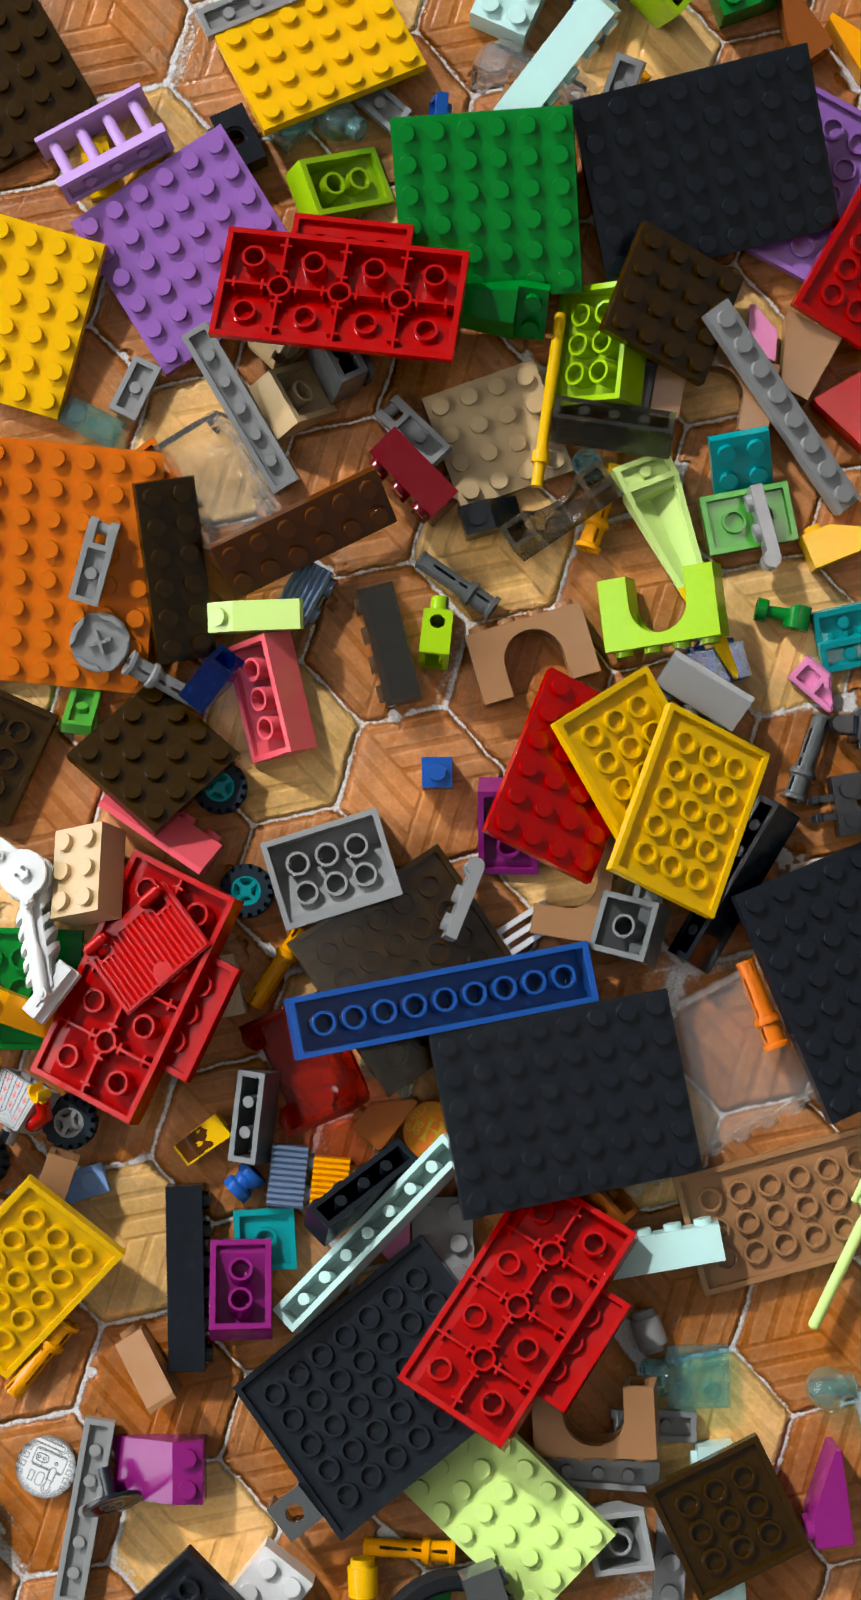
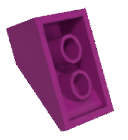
M479 777L478 857L485 863L483 874L539 875V861L481 832L503 777Z
M271 1238L210 1240L209 1333L211 1341L273 1339Z
M116 1434L115 1485L118 1487L119 1492L126 1490L142 1491L143 1499L141 1501L169 1505H203L207 1496V1434Z
M832 1437L824 1439L804 1500L805 1513H800L802 1529L806 1532L807 1539L812 1540L818 1550L855 1545L842 1450Z

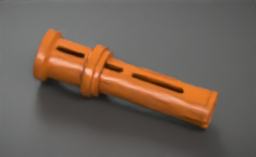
M751 958L735 964L756 1017L753 1024L755 1028L759 1029L765 1045L763 1051L768 1052L790 1044L789 1039L784 1037L779 1023L781 1017L777 1012L773 1011L755 959Z

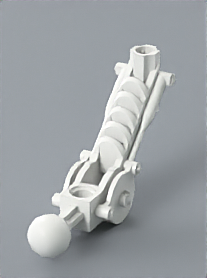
M0 837V884L9 894V897L19 901L20 909L16 917L17 928L21 927L18 938L19 943L23 942L21 947V957L25 958L23 970L24 973H28L26 988L33 987V995L22 1009L33 1019L45 1025L82 975L63 960L59 959L58 962L56 961L61 946L60 941H56L58 928L57 925L53 926L55 920L50 919L53 864L41 855L29 849H18Z

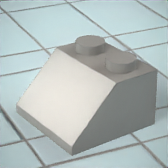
M619 1500L590 1504L618 1531L616 1536L592 1560L595 1577L656 1570L645 1507Z

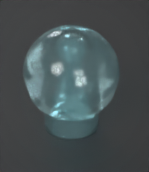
M349 102L337 104L324 113L319 114L318 117L321 132L332 141L343 142L351 139L359 142L365 136L368 127L367 119L360 117L356 108Z
M820 1366L808 1375L805 1390L807 1397L815 1406L821 1409H832L840 1406L845 1399L855 1398L857 1382L851 1373L843 1374L834 1367Z

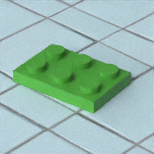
M782 481L762 485L778 544L798 541L799 536L788 482ZM748 488L698 498L709 558L761 548L760 542H755L752 535L751 525L755 524L752 513H747L744 505L743 496L747 495L746 491Z

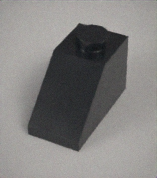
M516 496L488 498L459 506L458 509L466 541L524 525Z

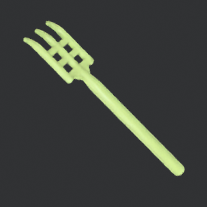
M861 1179L851 1198V1201L859 1203L860 1207ZM861 1215L809 1320L808 1325L813 1330L820 1328L861 1242Z

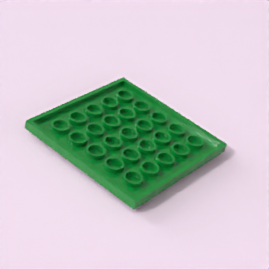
M573 104L390 118L397 220L400 224L414 225V246L470 251V269L467 284L522 279L551 284L550 294L583 292Z

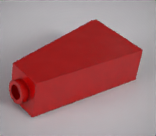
M861 372L815 397L809 406L812 411L861 455Z

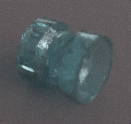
M591 448L579 450L574 455L572 461L574 474L582 481L595 480L602 471V459L599 453Z

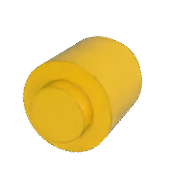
M363 1555L351 1557L350 1564L347 1566L348 1597L355 1600H373V1598L379 1596L378 1564L375 1563V1557Z

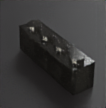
M556 395L550 442L669 459L677 412Z
M392 581L358 589V598L353 599L357 617L362 615L364 617L366 627L360 628L365 646L371 644L374 655L368 657L372 675L378 673L381 685L375 686L379 702H386L387 709L421 701L422 695Z

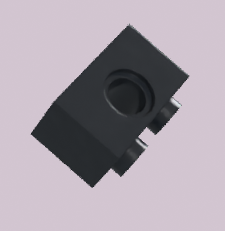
M242 103L209 117L212 128L208 129V132L221 124L231 141L235 138L244 140L241 146L235 148L251 173L269 166L267 155Z

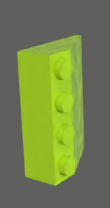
M617 281L583 285L582 293L560 294L558 312H563L567 316L554 407L596 409L641 407L646 357L598 331Z

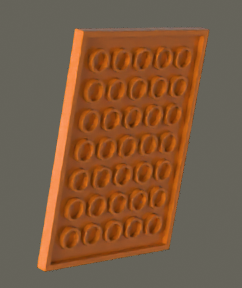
M0 436V680L134 694L144 687L143 682L130 675L124 676L121 674L127 658L119 667L111 671L97 673L86 670L77 663L73 656L74 654L70 648V636L73 627L81 618L95 612L110 613L122 620L130 632L131 648L129 655L135 650L139 652L141 658L149 662L152 629L132 483L164 479L166 453ZM91 516L101 518V522L108 524L112 522L121 524L120 535L116 543L99 607L68 599ZM97 533L95 542L105 544L107 536Z

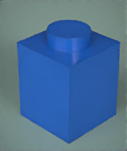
M422 757V790L452 789V757Z

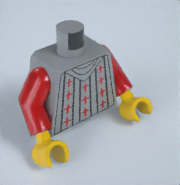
M0 1067V1123L3 1124L0 1130V1142L13 1146L19 1133L37 1134L40 1129L53 1119L52 1109L61 1093L23 1070Z

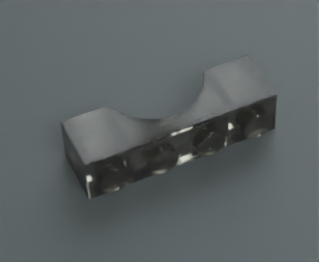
M599 459L575 475L570 489L556 502L539 510L523 511L499 528L512 550L525 562L624 495L610 471Z

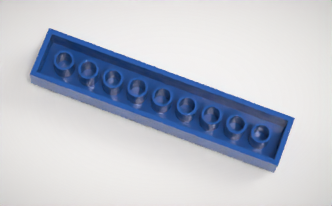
M582 941L286 998L283 1001L294 1059L297 1061L599 1001L588 941Z

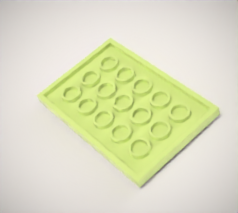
M475 1433L404 1491L475 1563L492 1557L497 1566L503 1565L509 1584L504 1585V1587L513 1595L515 1600H554L618 1532L517 1433L505 1452Z

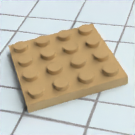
M534 359L421 398L430 426L453 449L443 462L451 484L458 490L459 506L488 498L505 497L531 488L534 466L531 463L532 451L536 449L544 394V385ZM554 413L548 445L550 460L549 465L545 467L543 483L574 472Z

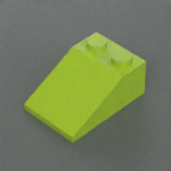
M375 146L300 159L285 174L298 213L353 218L395 202Z

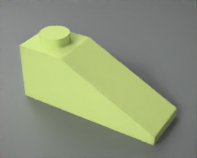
M301 598L207 603L208 633L237 635L304 629L303 599Z

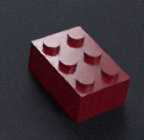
M393 427L369 451V465L376 468L381 482L386 479L390 483L392 494L401 503L407 501L413 509L411 511L412 514L423 525L428 522L433 527L458 503V490L396 427Z

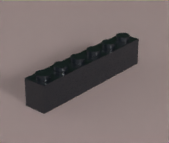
M759 794L753 804L714 919H706L690 911L667 951L706 974L710 973L740 922L731 897L762 884L800 819L781 803Z
M169 1183L165 1187L168 1372H205L208 1363H213V1344H208L209 1313H207L210 1282H207V1270H210V1252H206V1239H211V1221H206L205 1209H210L211 1193L210 1190H205V1183Z

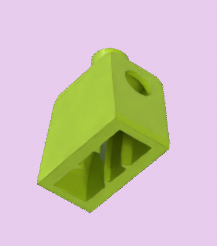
M432 596L430 608H424L418 668L448 671L454 611L448 610L449 598L446 596Z

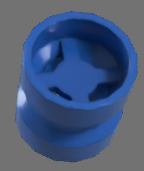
M242 1163L239 1166L237 1175H229L223 1182L238 1200L245 1203L251 1197L250 1190L260 1188L266 1180L253 1165Z

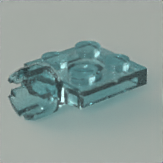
M728 1344L666 1345L664 1357L642 1360L640 1373H643L645 1377H657L658 1396L667 1398L669 1409L730 1408Z

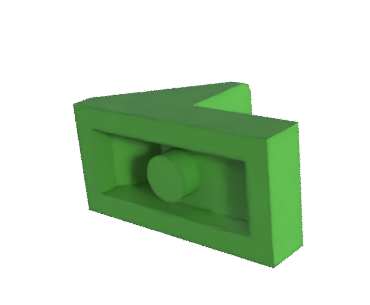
M72 687L61 721V732L89 735L99 726L102 690Z

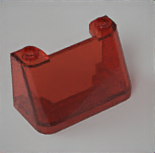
M285 1006L239 1026L245 1046L253 1051L263 1049L271 1069L281 1071L279 1087L287 1105L283 1106L280 1110L279 1123L286 1132L288 1139L344 1116L369 1101V1088L352 1050L295 1061Z

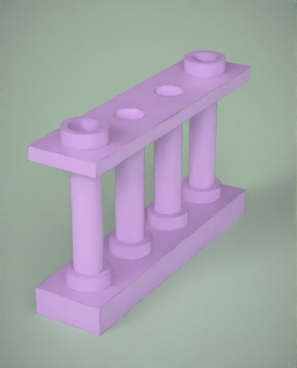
M139 82L34 138L46 161L53 157L55 158L63 174L55 180L69 205L80 201L175 150L162 122L152 126L143 109L150 106ZM133 115L142 133L126 141L117 123ZM107 129L116 147L100 155L91 137ZM78 142H80L89 161L73 169L65 151L78 145Z

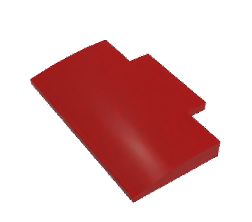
M295 213L291 232L229 226L208 335L212 338L453 364L469 276L470 251L414 246L415 228L414 225L305 213Z
M136 849L133 850L124 869L122 916L134 907L139 898L151 887L166 881L212 945L129 1016L84 954L77 969L82 977L60 1004L30 1068L31 1072L129 1125L140 1124L164 1071L184 1082L191 1083L243 973V970L218 957L244 901ZM160 896L151 905L159 912L167 905V902ZM117 920L99 923L92 939L98 933L106 931ZM105 944L97 952L104 959L113 950L108 944Z
M579 1197L505 1212L407 1361L397 1380L505 1452L538 1398L564 1415L567 1413L632 1309L629 1303L608 1291L607 1288L638 1241L637 1233Z

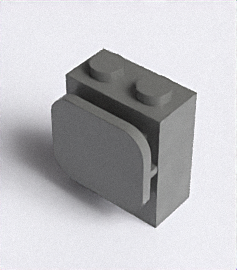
M306 348L305 354L332 405L359 393L362 384L364 386L371 384L375 376L374 364L367 354Z

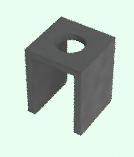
M298 1480L295 1487L280 1499L274 1495L267 1507L268 1513L291 1542L323 1518L322 1513ZM292 1504L300 1505L304 1510V1517L298 1522L295 1521L287 1510Z

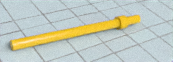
M556 312L554 315L536 449L532 451L531 463L534 464L531 487L543 488L545 467L549 465L550 460L548 445L567 316L563 312Z

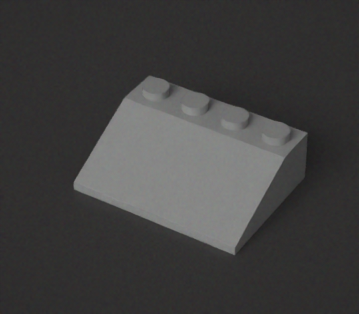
M376 807L260 843L286 931L403 895Z

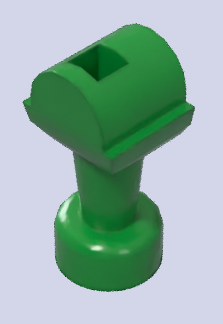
M758 597L753 620L765 622L766 618H771L783 622L782 628L806 633L808 632L812 608L801 604L793 605L790 608L770 606L768 599Z

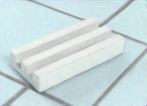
M544 899L539 902V904L547 905ZM533 906L496 930L512 955L544 936L533 934L512 949L510 948L509 943L530 930L531 922L505 939L502 936V933L532 915Z

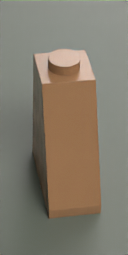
M789 309L782 321L780 368L778 374L798 404L803 407L842 338Z
M145 1323L138 1328L135 1324H132L120 1332L121 1339L117 1341L115 1347L149 1414H152L177 1398L183 1385L175 1372H168V1360Z

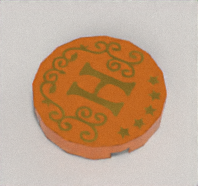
M438 1100L421 1102L405 1118L403 1126L404 1141L417 1157H420L442 1133L446 1134L441 1105Z

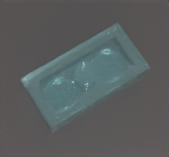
M72 395L58 419L59 424L104 447L113 448L126 425L124 421Z

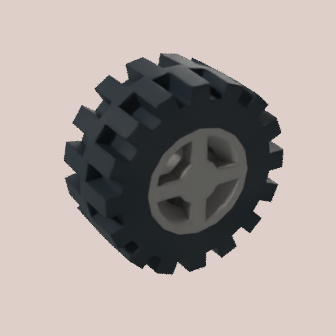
M74 1094L60 1096L52 1109L53 1119L42 1128L43 1133L47 1135L46 1139L49 1142L51 1141L55 1147H61L64 1150L77 1149L84 1146L94 1137L98 1129L99 1115L96 1113L97 1109Z

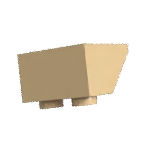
M309 360L268 370L248 388L277 440L296 435L337 411L335 406L331 404Z

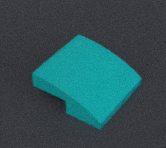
M861 601L813 611L810 618L820 664L830 673L860 667Z

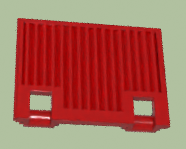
M162 881L143 894L137 904L122 916V919L117 920L106 931L98 933L84 946L83 952L129 1016L212 944L166 881ZM162 896L167 905L157 912L151 904ZM108 944L113 951L102 959L97 951L103 945Z

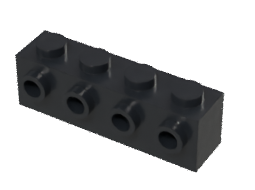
M397 1138L390 1145L384 1146L381 1151L379 1150L369 1161L360 1164L344 1180L335 1183L322 1197L313 1200L306 1208L304 1226L325 1247L356 1223L412 1166L418 1157Z

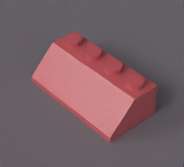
M291 631L262 633L226 647L252 764L291 756L317 748Z
M107 794L98 804L99 807L199 875H206L225 847L219 842L222 838L219 834L208 827L205 831L196 827L194 824L197 822V819L185 811L179 814L154 837Z

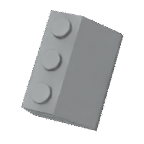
M678 650L672 654L656 679L668 703L673 700L683 706L682 708L730 733L755 699L750 694Z

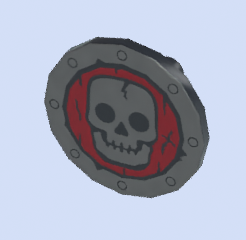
M102 1467L98 1469V1474L104 1496L86 1504L82 1508V1514L85 1517H100L120 1512L139 1503L143 1499L142 1491L126 1490L119 1492L118 1487L113 1482L110 1467Z

